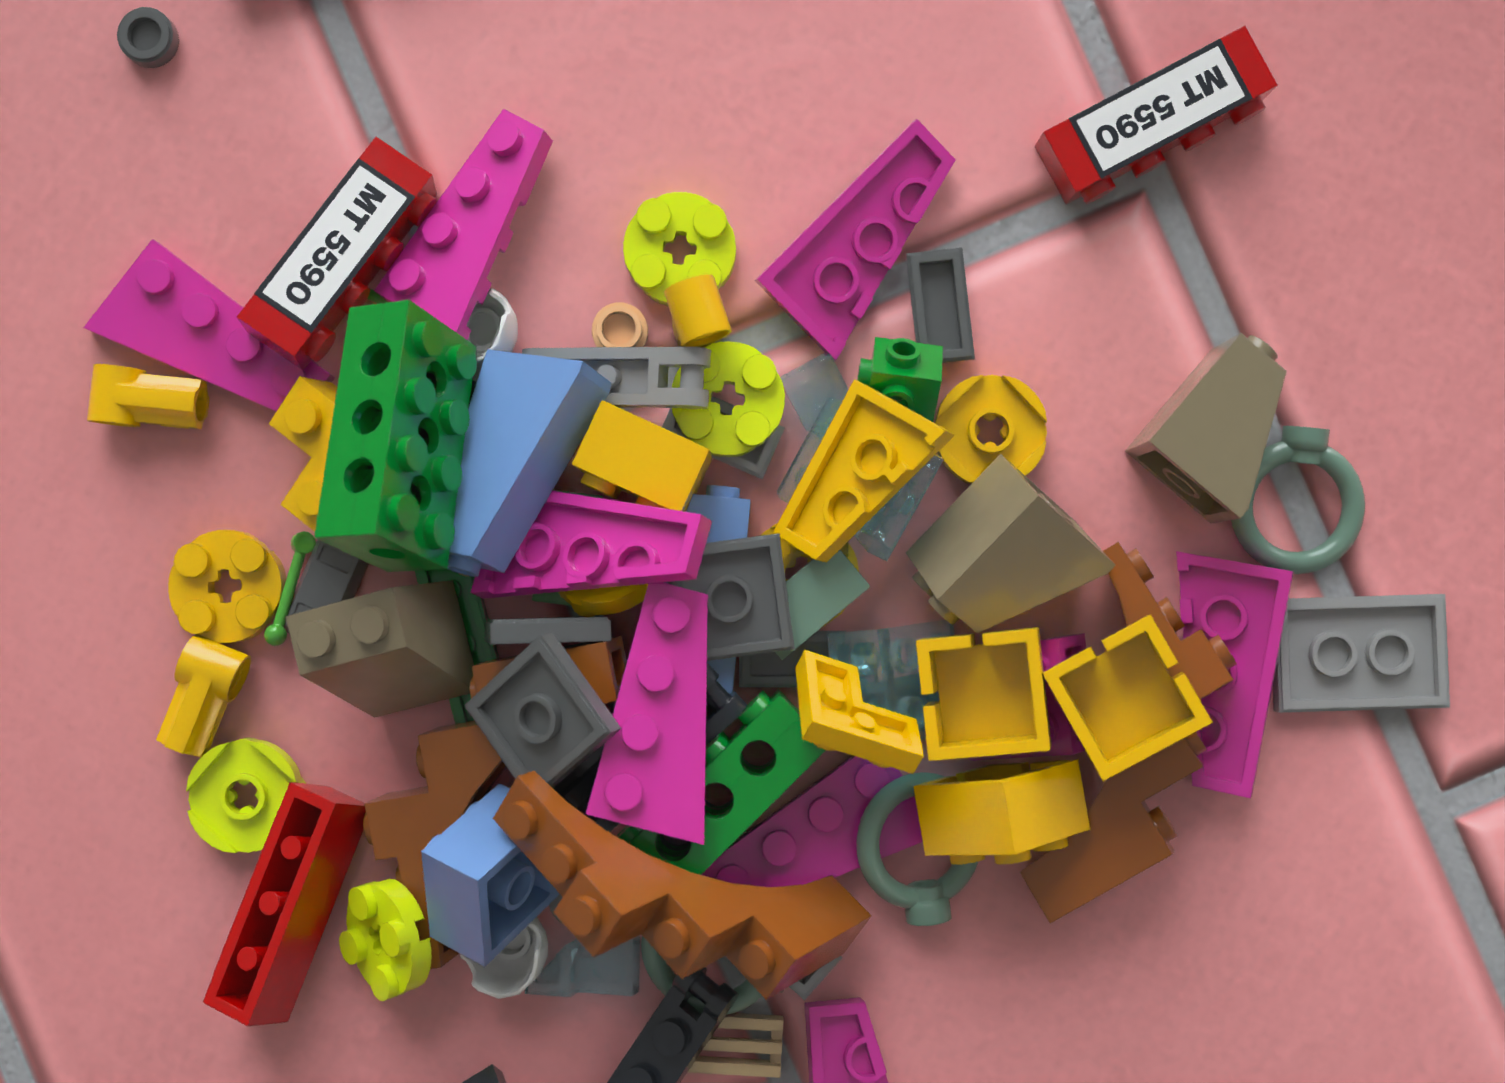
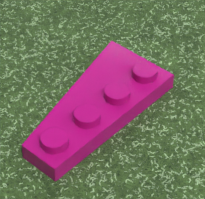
M503 108L374 291L387 302L411 300L468 340L472 331L466 326L476 303L481 305L484 303L492 284L487 279L498 252H506L513 236L509 226L517 207L526 205L553 143V140L545 130Z
M154 239L149 242L83 327L275 411L278 410L299 376L332 382L335 379L333 375L313 360L310 361L304 371L247 333L237 318L243 306Z
M663 582L648 584L612 715L622 729L604 745L586 814L704 845L708 594Z

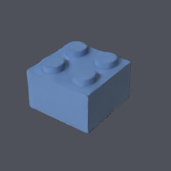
M500 783L481 800L472 803L465 814L442 834L433 837L421 851L430 937L484 967L559 895V892L493 820L494 815L510 788Z

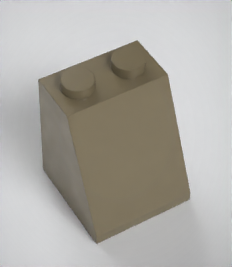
M1240 333L1212 348L1125 450V452L1209 523L1240 519L1248 510L1287 372L1275 362L1278 357L1276 352L1266 342L1252 335L1247 338Z
M1002 454L980 474L906 552L918 570L912 578L931 596L928 600L930 605L950 624L954 625L961 619L976 633L982 632L1104 576L1116 566L1073 518Z
M453 580L391 587L285 616L300 676L374 718L470 694V680L474 676L472 670L474 662Z

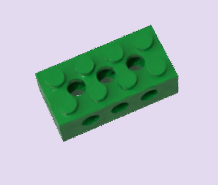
M411 300L349 308L314 538L387 572L448 568L450 546L455 536L453 523L457 492L462 482L461 462L465 432L469 427L470 421L468 409L472 379L477 368V346Z
M779 689L771 697L762 690L747 704L745 710L738 717L743 725L730 738L722 731L706 746L705 786L710 783L724 784L731 790L733 797L723 805H714L705 799L704 845L691 841L682 845H675L668 842L663 834L626 825L617 836L650 856L691 873L701 875L826 750L817 747L811 742L802 740L799 709ZM756 740L767 742L775 751L773 758L764 765L749 763L742 754L743 748L748 743Z

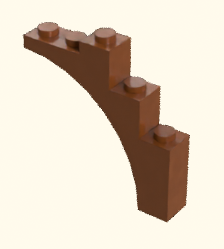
M1117 542L1105 549L1103 552L1116 565L1108 574L1119 595L1126 625L1129 626L1151 614L1178 661L1177 664L1168 669L1166 668L1170 677L1180 672L1184 673L1200 700L1232 682L1233 678L1228 669L1237 665L1219 634L1208 640L1202 629L1183 640L1179 639L1176 632L1185 627L1169 599L1166 597L1156 602L1145 585L1147 581L1154 578V575L1137 548L1126 554L1120 543ZM1197 732L1108 778L1087 812L1090 830L1067 837V847L1048 851L1020 871L1050 924L1173 855L1175 850L1169 842L1177 837L1173 826L1160 806L1150 810L1145 800L1204 766L1198 755L1207 751V748Z
M622 636L613 637L611 641H592L563 646L604 704L617 701L627 664ZM518 655L492 659L472 666L474 676L470 680L471 699ZM475 721L441 726L418 735L419 745L416 750V762L419 773L423 778H426L427 786L386 793L364 803L366 813L363 819V829L368 843L373 846L375 860L397 857L398 866L396 868L395 880L402 883L412 893L421 908L424 919L415 922L420 941L430 938L432 950L430 969L441 968L459 953L430 937L421 851L433 837L442 834L465 814L472 803L481 800L489 793L492 785L507 768Z
M535 771L517 776L493 817V820L563 897L554 914L593 958L642 935L681 979L726 956L767 1000L843 955L872 917L833 875L802 885L780 887L743 885L691 873L650 856L593 822L563 799Z

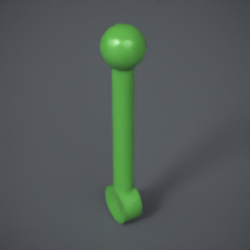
M309 532L296 533L291 539L294 556L274 622L264 632L265 640L272 646L283 644L287 638V632L284 628L285 616L288 615L305 555L313 551L316 545L314 536Z

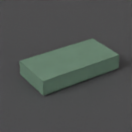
M841 550L827 563L815 559L811 560L786 581L795 649L871 587ZM795 649L775 653L783 660Z

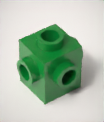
M875 337L872 358L860 359L857 381L868 385L933 422L942 382L943 346L916 343L905 338L887 339Z

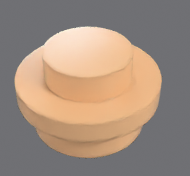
M623 302L609 304L603 307L593 320V341L597 347H644L648 338L647 321L641 311L631 304Z

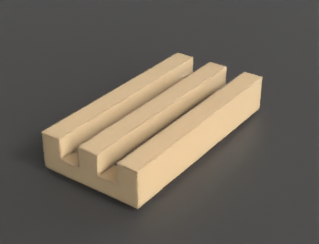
M746 1013L728 1014L718 1028L771 1031V1040L712 1036L703 1049L707 1051L770 1054L769 1060L698 1056L688 1073L780 1078L783 1016Z

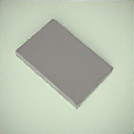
M1445 594L1289 598L1273 681L1274 712L1450 708Z

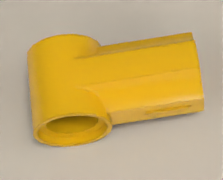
M706 274L691 277L665 289L664 294L672 315V327L678 346L704 348L732 332L713 275Z
M93 364L87 421L123 427L139 428L141 423L164 427L202 430L209 410L210 397L207 391V382L198 379L147 374L145 370L132 367Z
M197 634L192 636L178 659L174 678L179 683L156 740L161 742L164 747L182 754L201 758L208 752L228 702H232L238 696L247 679L251 666V656Z

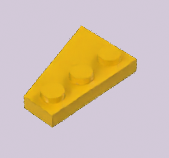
M854 379L773 533H779L780 538L813 559L827 563L955 434Z

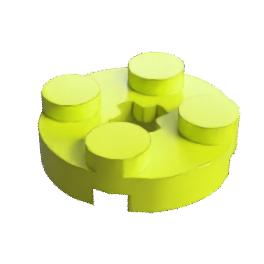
M671 192L657 198H650L639 206L636 215L631 219L626 229L623 252L625 264L636 285L655 302L668 306L664 291L679 281L709 274L714 276L718 289L721 286L723 287L734 269L736 242L734 232L723 209L718 205L712 204L708 199L697 194ZM676 236H686L687 243L696 246L695 255H686L684 264L673 263L672 254L664 252L666 243H673Z
M731 341L712 343L704 347L711 350L710 368L704 369L703 389L709 390L708 409L672 408V413L683 435L689 440L710 449L711 455L719 457L742 456L764 444L778 428L785 405L783 382L773 361L760 353L756 348ZM679 368L674 377L672 388H680L681 368ZM725 384L735 385L736 394L742 395L745 398L743 406L736 405L733 407L732 415L721 414L720 404L711 402L713 392H722Z
M247 737L215 746L197 761L187 780L186 792L189 791L188 801L191 808L187 812L190 823L205 842L220 851L230 853L260 851L264 847L289 783L306 784V782L301 777L299 768L294 760L283 749L271 742ZM237 782L244 786L249 783L255 785L257 788L255 796L259 800L255 808L251 805H247L242 809L236 807L234 802L237 800L238 794L233 787Z
M395 879L372 881L350 889L346 915L347 930L343 931L339 936L340 951L345 961L350 965L357 964L362 976L371 986L373 994L380 1001H386L423 985L430 972L432 950L430 938L422 941L419 940V933L415 922L423 920L424 916L412 893Z

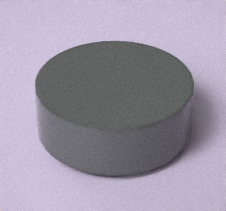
M150 7L136 8L127 13L118 26L117 40L121 50L139 66L145 68L161 67L170 62L178 50L179 34L175 25L157 9Z

